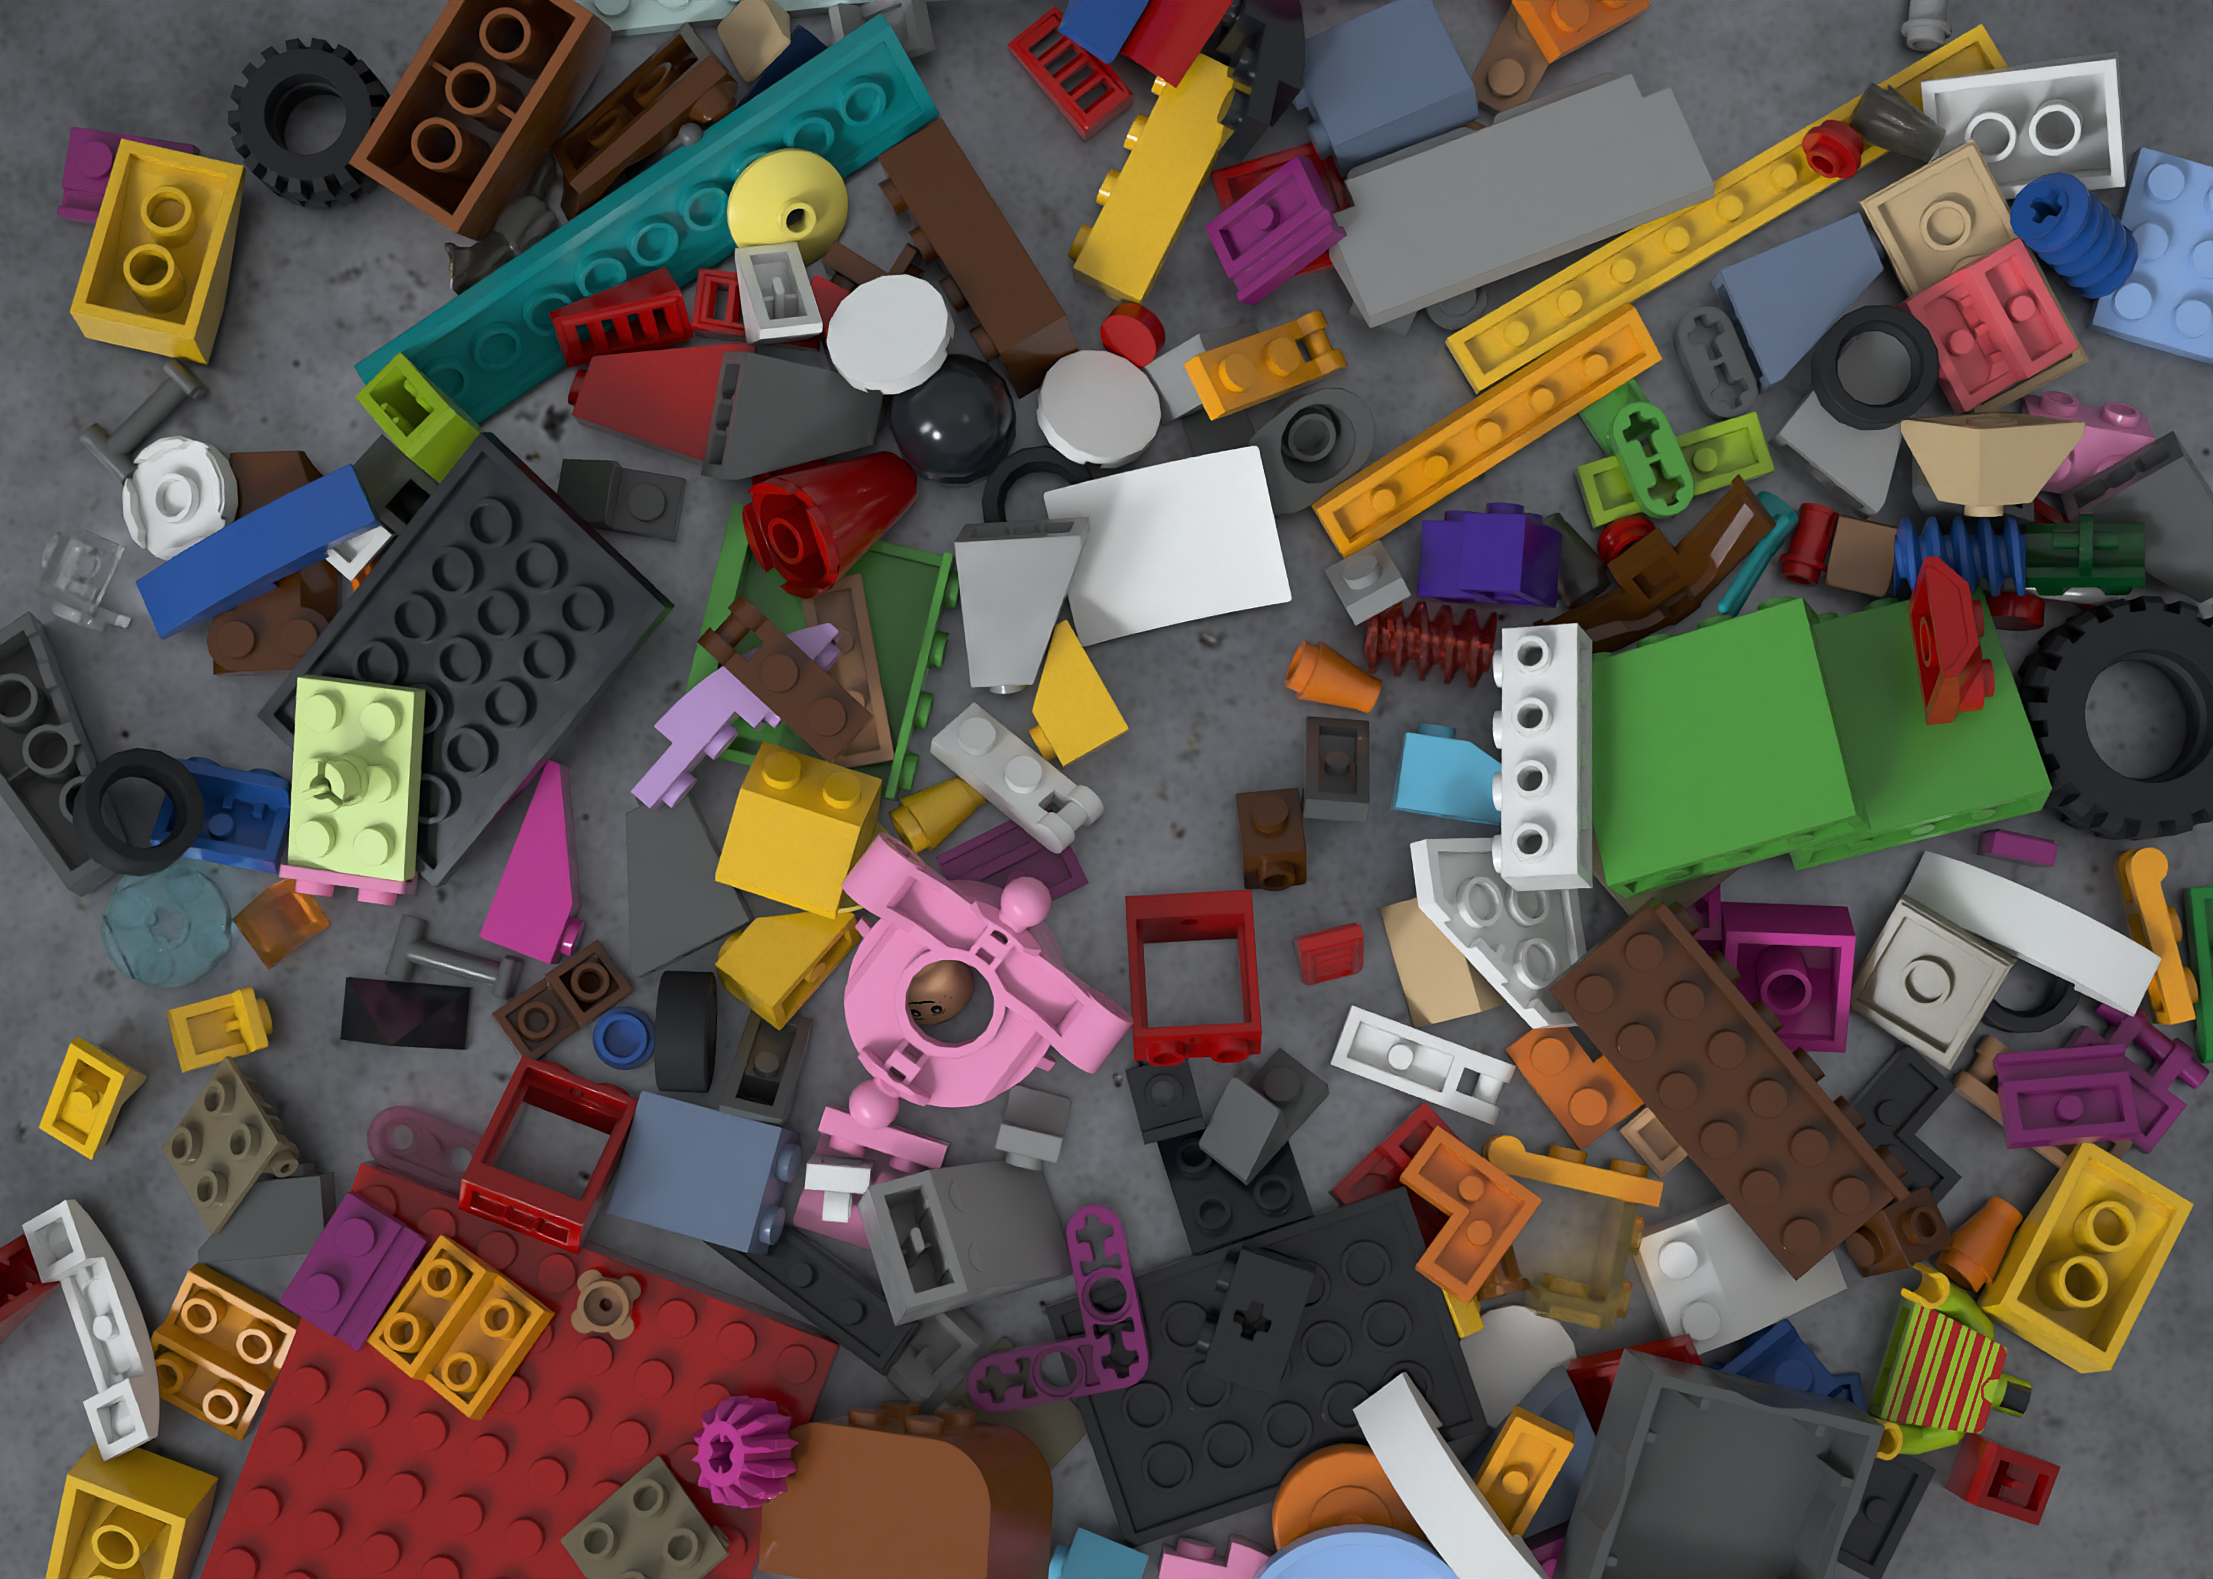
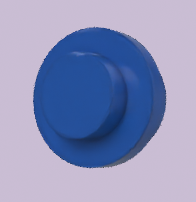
M631 1007L612 1009L606 1012L595 1025L593 1031L594 1050L601 1061L614 1069L629 1070L639 1067L654 1052L655 1027L650 1018L638 1009Z

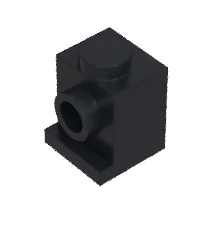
M1185 1058V1061L1181 1064L1168 1067L1154 1066L1149 1064L1147 1060L1136 1061L1137 1066L1125 1069L1145 1145L1206 1129L1188 1058ZM1160 1081L1171 1082L1176 1088V1097L1168 1105H1159L1152 1098V1088Z

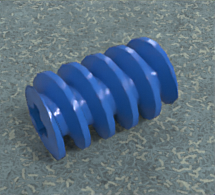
M2060 172L2046 174L2028 183L2017 194L2010 213V224L2014 234L2020 237L2028 247L2036 252V255L2058 273L2065 282L2071 285L2074 291L2084 298L2097 299L2110 295L2126 282L2132 274L2138 259L2136 239L2133 233L2080 180L2071 174Z
M1962 516L1953 517L1948 533L1942 535L1936 517L1927 518L1921 535H1916L1910 517L1901 518L1894 541V596L1897 595L1903 578H1907L1913 592L1924 557L1938 556L1967 581L1972 596L1975 595L1981 578L1986 579L1992 596L2001 595L2007 578H2012L2018 596H2025L2026 534H2021L2014 516H2007L1999 534L1994 533L1988 517H1980L1974 533L1968 534Z

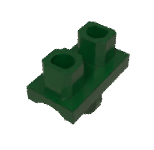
M2079 512V523L2026 524L2025 588H2035L2040 596H2062L2071 588H2098L2105 596L2129 595L2133 587H2145V523H2093V512Z

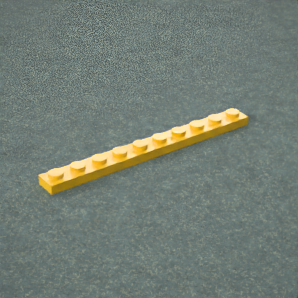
M1980 24L1713 181L1715 184L1713 198L1631 229L1449 336L1445 343L1474 392L1478 395L1527 366L1624 303L1633 304L1845 179L1823 177L1809 166L1806 154L1802 148V140L1811 128L1820 126L1826 120H1837L1854 129L1864 143V152L1861 154V166L1857 170L1859 171L1925 132L1921 81L2008 66L1984 26Z

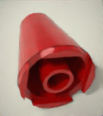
M881 451L766 478L753 485L748 493L753 494L752 501L743 506L742 520L747 541L757 562L765 572L775 567L788 581L780 587L791 595L808 599L825 593L915 503L917 497V478L915 472L906 460L892 452Z

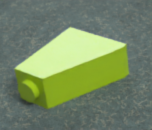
M401 352L355 396L398 448L439 483L443 481L480 432H486Z

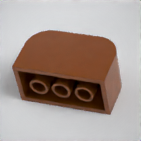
M449 0L349 161V164L455 233L475 241L483 240L500 225L514 207L586 93L607 53L612 36L611 27L574 0Z
M888 1400L882 1402V1408H850L849 1415L800 1425L788 1431L789 1438L799 1442L798 1445L791 1449V1459L798 1470L786 1477V1493L771 1498L769 1503H762L758 1571L803 1579H1048L1053 1510V1483L1048 1464L1039 1448L1022 1432L1005 1425L976 1421L977 1412L969 1409H938L937 1416L920 1413L921 1404L917 1402Z

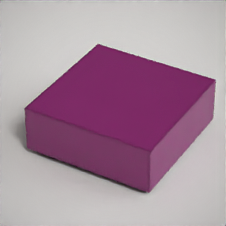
M1994 829L1981 833L1976 855L2036 868L2054 866L2058 844H2054V840L2003 829Z

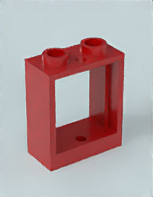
M1252 889L1125 896L1131 1017L1134 1021L1132 1025L1134 1061L1147 1060L1151 1065L1168 1067L1181 1064L1185 1061V1058L1211 1057L1213 1061L1219 1063H1236L1246 1060L1249 1055L1261 1054L1262 1025ZM1237 939L1243 1023L1148 1028L1144 944Z
M522 1055L461 1179L458 1209L578 1255L622 1160L639 1099L631 1097L624 1089L617 1085L606 1082L597 1084L571 1074L566 1067L551 1060L537 1061ZM527 1104L610 1135L580 1200L496 1168Z

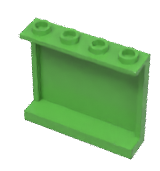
M732 502L699 638L709 627L715 631L732 613L728 607L740 594L785 635L806 628L801 598L783 590L780 586L788 581L775 567L765 572L754 556L747 541L742 520L743 506L747 504ZM878 540L843 576L859 573L863 576L895 755L892 762L851 770L882 779L880 798L897 802L900 789L911 791L914 784L920 755L910 753L915 728L926 730L928 726L934 694L924 690L930 667L941 670L948 645L949 633L939 631L944 608L956 609L960 588L958 571L954 570L956 563L954 554L944 552V555H939ZM750 630L736 645L734 650L742 655L765 642ZM697 643L685 695L706 677L723 667L699 643ZM741 716L732 725L739 731L737 737L717 758L751 767L762 742L765 741L826 761L785 722L776 729L767 723L759 732Z
M1980 582L1972 598L1973 600L1979 599L1983 608L1984 636L1979 639L1982 659L1989 658L1993 666L1995 691L1993 697L1984 698V706L1981 711L1958 713L1952 723L1926 725L1907 611L1910 599L1899 602L1895 597L1882 598L1869 603L1861 612L1840 617L1834 612L1818 614L1820 624L1813 626L1855 794L1866 806L1871 829L1789 852L1795 871L2042 810L2052 790V786Z
M1792 596L1771 598L1759 604L1757 607L1758 611L1736 618L1731 615L1713 616L1699 622L1697 630L1678 636L1671 634L1652 635L1640 640L1637 643L1636 649L1616 655L1610 652L1592 654V821L1607 886L1623 898L1638 896L1871 829L1866 806L1855 794L1813 626L1820 624L1818 614L1803 597L1798 599Z

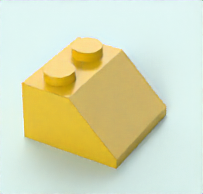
M763 741L740 788L715 873V881L835 920L847 894L842 888L841 883L866 851L877 827L882 779L833 763L830 764L827 761Z

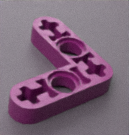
M1089 1203L1084 1205L1072 1215L1066 1228V1239L1085 1334L994 1351L982 1356L972 1366L967 1377L968 1393L971 1400L979 1408L988 1412H1005L1108 1392L1132 1386L1145 1375L1150 1363V1347L1125 1224L1121 1215L1112 1206L1105 1203ZM1089 1215H1097L1100 1224H1111L1113 1234L1107 1236L1103 1243L1105 1256L1108 1259L1115 1254H1119L1122 1266L1102 1265L1088 1273L1085 1272L1083 1261L1094 1262L1096 1260L1092 1241L1087 1239L1081 1240L1078 1235V1230L1087 1226ZM1102 1277H1113L1124 1285L1126 1302L1120 1310L1103 1312L1093 1304L1090 1290L1096 1280ZM1128 1317H1132L1134 1329L1123 1327L1121 1335L1125 1349L1129 1351L1137 1350L1139 1359L1131 1362L1128 1374H1119V1369L1116 1365H1106L1104 1361V1356H1107L1113 1350L1111 1330L1098 1335L1095 1324L1114 1325ZM1063 1352L1074 1360L1077 1367V1376L1070 1385L1054 1387L1044 1380L1041 1373V1364L1048 1354ZM1019 1358H1030L1029 1377L1037 1393L1029 1395L1025 1393L1026 1381L1007 1386L1004 1391V1398L996 1399L992 1389H982L980 1380L988 1376L990 1365H998L1001 1375L1020 1373L1024 1369Z

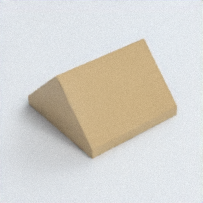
M1417 897L1379 908L1413 1028L1483 1012L1508 1003L1418 907Z

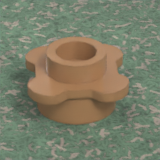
M594 1269L584 1272L577 1282L581 1294L578 1298L577 1310L571 1315L573 1327L583 1334L593 1330L600 1333L609 1332L617 1340L627 1338L635 1329V1322L631 1314L634 1300L641 1295L639 1282L634 1277L628 1275L621 1279L603 1277L598 1270ZM604 1298L612 1302V1308L608 1311L603 1310L600 1306V1302Z

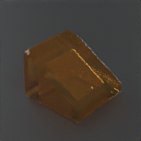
M287 878L269 886L232 919L268 970L300 949L330 925L329 919L311 894L295 892L296 879Z

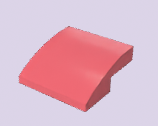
M2020 237L1979 257L1897 304L1898 309L1911 313L1929 330L1938 349L1939 376L1937 381L1955 414L1971 410L2015 382L2029 379L2079 348Z

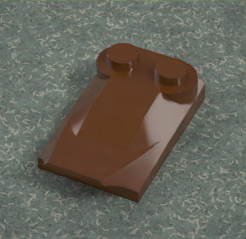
M688 23L684 24L552 145L551 150L563 171V193L560 207L568 222L593 206L626 167L653 154L676 138L683 124L692 122L699 126L707 123L709 126H712L729 115L735 108L737 100L734 98V95L738 89L737 81L717 55Z
M305 451L231 453L228 462L237 481L238 508L234 521L323 477V475L312 464ZM323 559L277 580L278 588L213 617V623L209 628L207 636L209 654L213 658V675L219 677L289 675L342 608V573L326 559Z

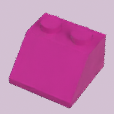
M1721 902L1723 941L1719 951L1742 976V979L1734 986L1750 1004L1759 998L1775 1014L1784 1026L1776 1035L1789 1050L1795 1051L1800 1046L1804 1051L1846 1053L1856 941L1848 907Z

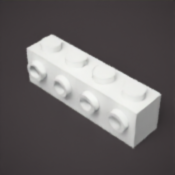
M1578 623L1502 629V649L1495 650L1493 656L1495 683L1497 687H1502V710L1495 711L1493 716L1494 742L1498 749H1502V772H1496L1492 782L1494 805L1497 811H1501V834L1495 835L1492 842L1494 869L1497 873H1501V878L1516 891L1593 888L1592 640Z

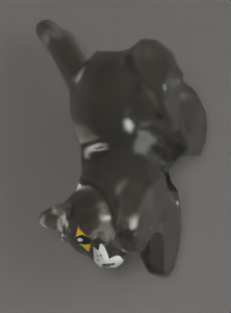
M547 154L544 157L524 195L517 197L502 210L496 222L481 241L471 247H460L451 242L445 243L444 248L450 259V288L457 295H460L562 226L559 217L546 201V197L556 178V159L553 155Z

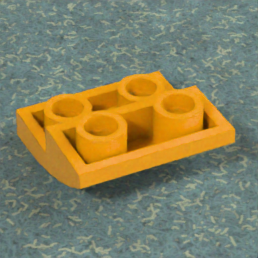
M440 1235L371 1333L367 1342L409 1377L425 1381L468 1418L481 1420L555 1313L484 1260L451 1238Z
M198 1261L188 1270L166 1320L154 1331L150 1339L158 1377L159 1397L242 1442L274 1389L301 1317Z

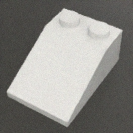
M2118 52L2053 59L1921 81L1928 162L1962 143L1974 139L2005 199L2016 198L2017 194L2031 181L2042 175L2056 172L2073 175L2088 190L2124 187L2126 185L2127 169Z
M1725 1198L1625 1235L1663 1338L1689 1334L1698 1355L1742 1339L1847 1289L1833 1250L1797 1281L1793 1279Z

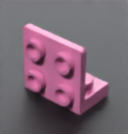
M830 1104L825 1107L818 1128L821 1135L814 1154L875 1160L873 1185L926 1170L943 1168L951 1142L892 1123L880 1129H867L857 1124L851 1116L849 1109ZM804 1184L793 1217L794 1225L871 1250L857 1207L864 1194L853 1193L852 1211L848 1223L823 1221L825 1191L805 1189Z

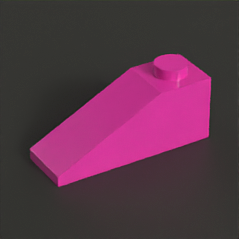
M548 760L479 937L548 964H560L563 954L570 957L574 954L581 939L585 922L577 919L582 903L569 767Z

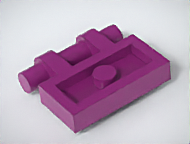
M2098 1001L2094 1011L2111 1024L2107 1034L2102 1038L2089 1026L2081 1025L2063 1048L2124 1043L2126 1050L2133 1041L2156 1059L2154 1066L2146 1073L2124 1055L2126 1071L2130 1073L2140 1133L2130 1140L2133 1142L2132 1146L2139 1152L2149 1154L2187 1106L2186 1103L2168 1090L2169 1086L2178 1077L2192 1089H2196L2207 1078L2209 1070L2192 1057L2194 1050L2177 1037L2171 1040L2147 1021L2149 1014L2140 1007H2138L2133 1017Z

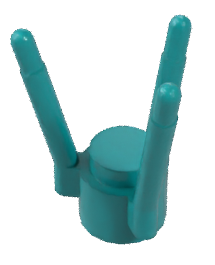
M1761 491L1757 494V497L1775 520L1776 526L1749 553V557L1718 603V610L1723 615H1731L1735 618L1739 614L1771 558L1782 547L1784 540L1798 525L1799 519L1793 509L1785 501L1770 492Z

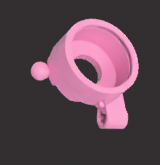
M879 832L841 883L844 891L854 901L869 912L880 917L873 924L863 916L855 926L864 939L853 958L844 995L846 1022L852 1041L859 1053L858 1058L866 1070L874 1077L859 1083L849 1097L851 1116L862 1127L880 1129L893 1122L899 1111V1097L921 1106L929 1104L953 1108L968 1107L987 1102L1022 1081L1035 1067L1049 1072L1057 1061L1046 1053L1050 1044L1075 1066L1088 1073L1095 1074L1134 1023L1129 1013L1114 1000L1090 987L1065 968L1059 944L1053 932L1044 921L1051 910L1052 898L1048 888L1041 881L1033 877L1016 878L1008 883L1004 889L978 881H948L924 863L905 844L889 834ZM940 960H959L975 967L988 981L994 996L993 1017L988 1027L976 1038L961 1043L941 1042L926 1035L914 1022L908 1006L909 987L914 976L926 965Z

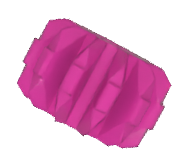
M748 1395L728 1397V1400L719 1401L718 1406L702 1412L703 1428L692 1433L693 1438L699 1445L698 1455L690 1461L700 1464L702 1471L698 1480V1486L711 1490L713 1503H723L726 1506H740L742 1509L762 1506V1503H769L771 1498L787 1492L786 1477L798 1470L791 1459V1449L798 1445L799 1442L789 1438L788 1430L792 1418L778 1413L776 1401H767L764 1398H749Z

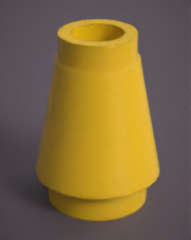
M958 776L898 799L899 806L889 812L888 815L895 830L907 847L916 854L926 848L933 852L963 822L976 812L977 808L985 804L986 800L984 796Z

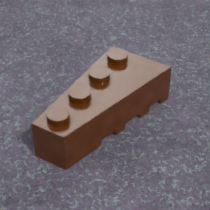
M941 118L877 156L887 178L878 183V186L896 216L905 211L916 227L908 232L914 246L918 248L920 256L926 265L936 260L945 275L938 282L948 301L957 314L966 310L975 325L974 328L969 330L975 344L987 363L996 360L1020 400L1040 388L1046 373L1060 358L1078 352L1079 349L1066 313Z

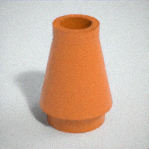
M1303 640L1291 659L1286 672L1284 686L1296 691L1297 699L1356 709L1368 714L1378 699L1382 680L1368 674L1324 642L1319 641L1314 645Z
M1991 1196L1983 1208L1951 1234L1952 1243L1940 1250L1941 1254L1935 1261L1936 1267L1961 1288L1977 1293L1983 1284H1992L2012 1236L2023 1220V1216L2005 1200Z

